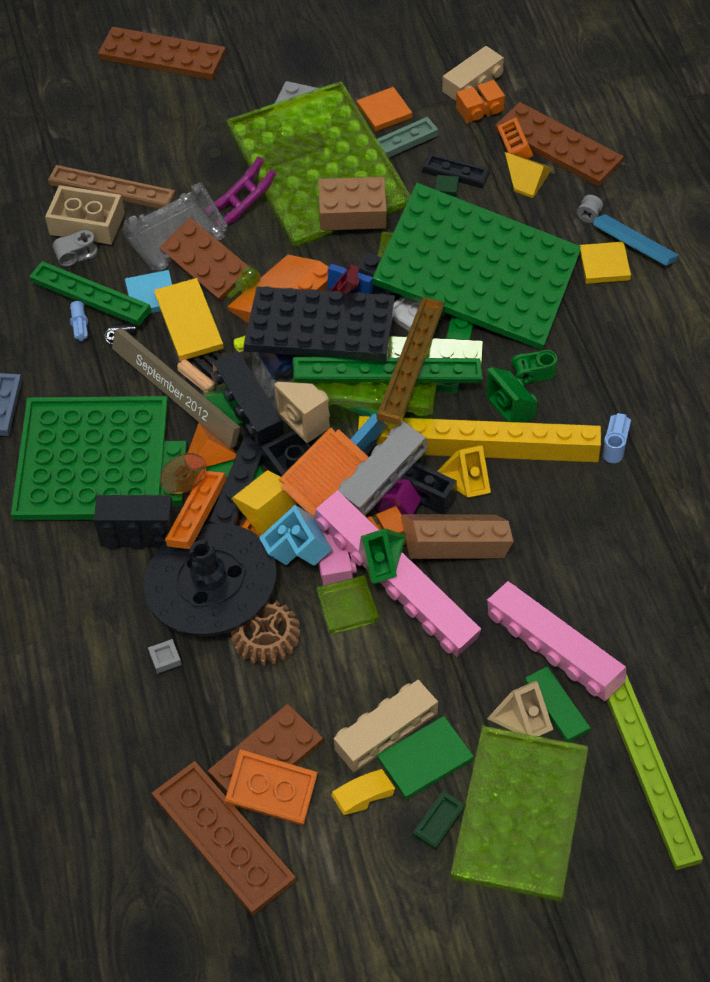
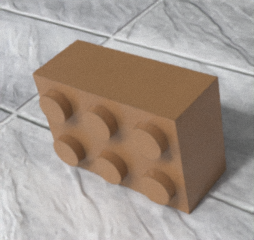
M384 177L318 179L320 230L386 228L387 209Z

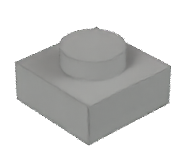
M173 639L148 647L157 674L182 665Z

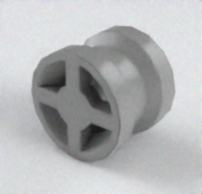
M586 195L577 209L578 217L584 222L593 223L603 208V202L597 196Z

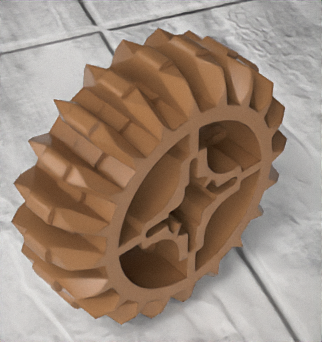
M278 601L273 605L268 602L265 608L253 620L231 631L232 644L235 646L236 652L242 654V658L245 661L251 658L253 665L261 661L263 666L266 665L267 661H271L275 666L276 659L279 658L285 661V654L292 655L293 647H297L298 638L300 637L299 621L295 618V613L289 611L287 605L280 607ZM280 625L286 629L283 637L279 635L278 627ZM248 629H251L253 633V638L250 641L245 636Z

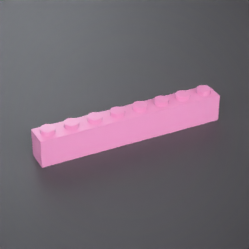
M337 490L316 508L315 522L322 531L327 530L333 536L337 546L342 549L345 548L350 553L352 560L357 565L365 567L359 552L360 538L362 535L378 531V529ZM401 553L396 571L397 576L380 581V583L386 588L387 594L393 600H398L404 606L405 612L410 617H416L422 623V628L430 636L434 635L440 641L441 647L447 653H453L458 657L479 638L481 628L410 559Z

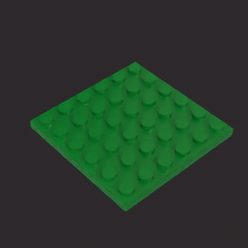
M168 397L27 398L11 510L12 520H94L97 495H160Z

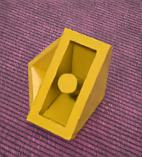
M505 152L514 192L534 198L552 168Z
M483 445L457 450L437 471L457 480V491L467 498L491 493Z

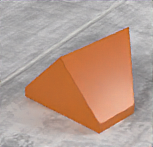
M198 423L186 455V463L190 471L236 458L233 448L226 446L202 424Z

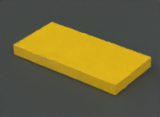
M197 278L154 290L179 361L224 349L222 339Z

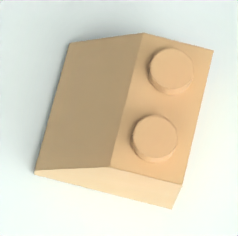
M277 382L274 384L277 412L306 443L330 428L329 398L323 390L319 391L313 384Z

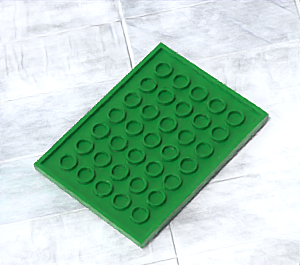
M416 183L373 276V284L417 302H421L422 297L445 302L443 308L445 313L542 350L577 261L581 246Z

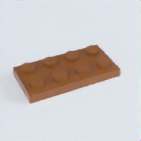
M191 217L159 247L162 253L193 279L197 278L199 284L219 302L252 272L247 264Z
M287 704L208 770V775L227 793L240 749L297 766L324 743L323 737Z

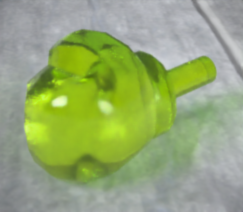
M253 267L243 269L241 276L234 282L236 287L227 296L231 299L240 290L246 292L247 289L258 285L260 282L259 271Z

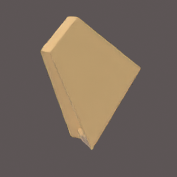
M537 681L513 690L487 718L529 740L553 730Z

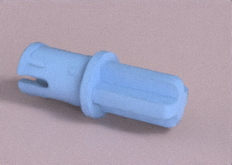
M74 301L70 304L72 316L70 324L73 327L74 338L78 339V341H83V339L88 337L86 326L88 318L85 316L84 303Z

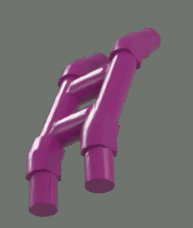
M257 156L254 163L245 172V175L223 196L205 208L206 213L211 215L216 211L224 209L229 202L235 207L226 216L217 220L220 228L237 221L241 214L272 185V181L277 175V172L273 169H269L266 176L263 177L257 186L251 181L260 172V168L265 161L263 158ZM245 187L250 194L241 202L236 195Z

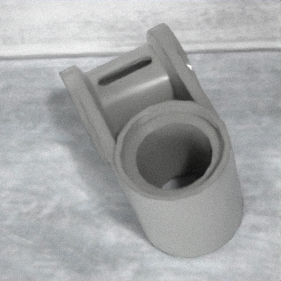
M81 230L72 235L60 237L53 243V249L58 262L65 267L91 259L98 253V248L94 243V234L89 230Z

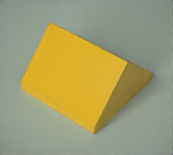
M268 470L231 498L260 536L294 505L297 506L296 502L281 488L284 485L279 481L281 477Z

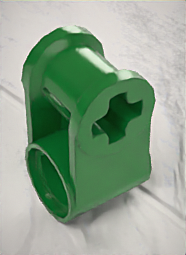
M551 350L518 354L511 360L512 367L516 370L515 377L519 378L523 385L539 381H549L555 378L557 374V355Z

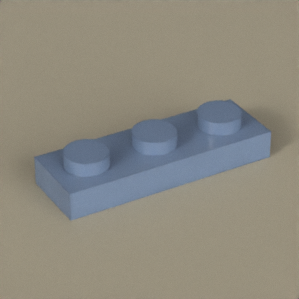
M0 373V436H9L22 383L21 374Z

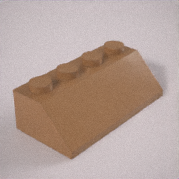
M402 514L401 516L404 533L407 535L406 543L410 559L505 558L514 542L509 521L498 515Z

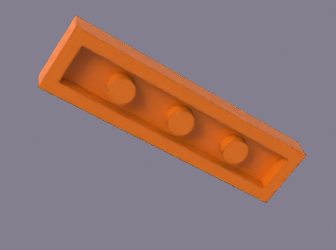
M202 471L165 539L168 547L190 549L226 482L225 473Z

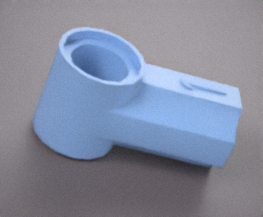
M617 413L610 417L602 450V457L609 463H618L624 457L631 419L627 418L625 414Z

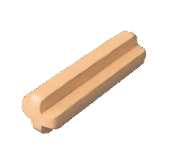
M182 360L178 363V371L204 392L215 389L214 381L189 361Z

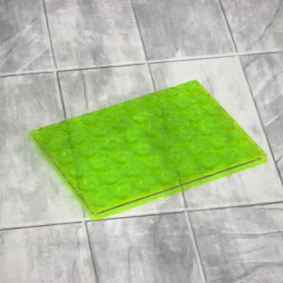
M342 81L226 120V126L248 166L250 167L254 163L257 156L265 160L260 168V172L256 176L258 184L266 176L269 169L277 172L272 185L264 194L293 247L339 231L320 230L318 179L384 177L387 213L404 208L411 196Z

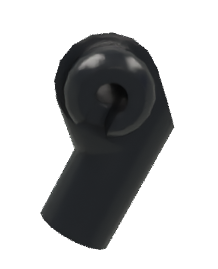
M132 323L114 324L105 333V340L113 344L115 330L119 328L124 329L130 335H135L136 325Z

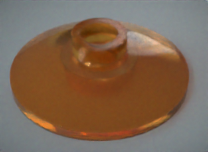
M185 453L176 456L163 468L160 476L161 485L167 492L172 494L186 493L198 486L206 474V463L201 456L195 453Z

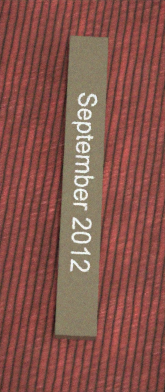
M119 328L115 330L112 346L115 352L229 448L236 446L240 431L238 424L124 329Z

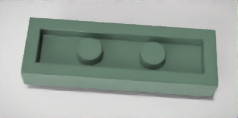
M426 117L373 140V147L383 159H387L438 136V128Z

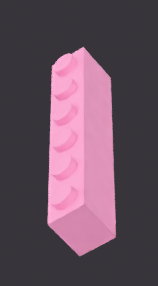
M509 581L487 599L488 615L495 623H500L506 627L512 636L521 638L534 652L538 651L546 657L551 665L558 666L565 671L571 680L578 681L584 685L591 695L598 696L606 701L626 682V666Z

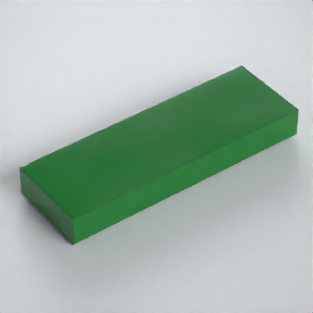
M548 667L525 678L526 685L534 681L538 682L549 718L567 744L590 732V726Z

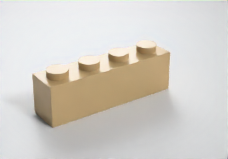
M419 680L412 684L408 683L394 697L384 699L378 705V708L370 713L367 712L361 715L355 724L349 728H342L334 737V749L353 773H355L375 759L377 754L393 746L437 715L438 701Z

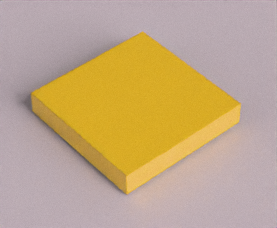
M624 242L580 245V258L586 284L630 280L631 273Z

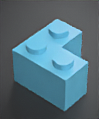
M296 505L259 537L268 555L274 556L275 559L285 565L296 556H299L315 566L332 550L321 529L316 524L314 517Z

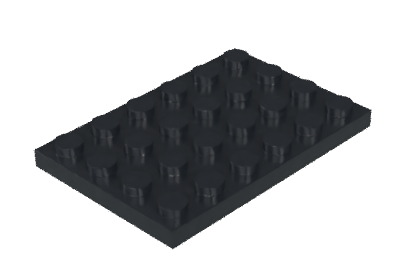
M256 287L244 340V352L387 361L395 295L364 294L361 292L345 294L340 291H318L315 289Z

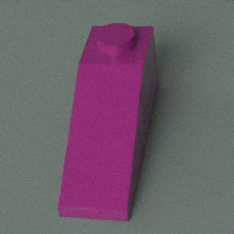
M399 479L372 509L383 512L396 506L401 515L413 514L421 501V497L409 480Z

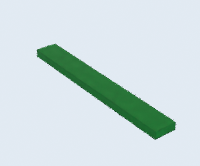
M293 357L294 382L389 383L399 358H387V361L331 357ZM425 358L416 383H481L483 378L480 358Z

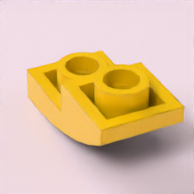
M380 769L342 785L334 790L331 796L343 815L366 810L371 801L393 796L395 787L384 771Z

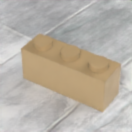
M487 46L483 47L443 75L442 92L456 101V92L470 87H474L478 91L477 85L492 81L501 76L503 73L504 57Z

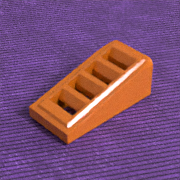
M517 117L497 126L508 153L526 159L533 156ZM514 128H517L516 130L505 134L506 132H508V131H510V130H512V129H514Z

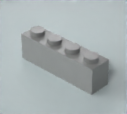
M403 421L400 426L394 427L390 431L388 438L382 444H378L374 448L372 455L366 461L361 462L357 466L355 473L340 484L338 491L366 516L428 449L426 437Z

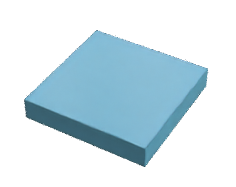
M169 270L125 278L130 297L150 304L152 309L150 313L160 312L154 290L172 285Z

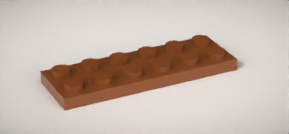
M112 27L98 52L100 60L214 80L226 54V48Z
M521 102L495 125V132L500 134L497 126L517 117L532 152L598 187L623 163L624 156ZM514 128V129H512V130L506 132L505 134H507V133H509V132H512V131L516 130L517 128Z
M196 761L152 792L154 800L252 916L296 882L294 874L235 806L224 803L226 796Z

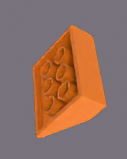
M287 255L228 305L227 309L249 323L256 287L269 286L272 288L327 291L328 266L321 261Z

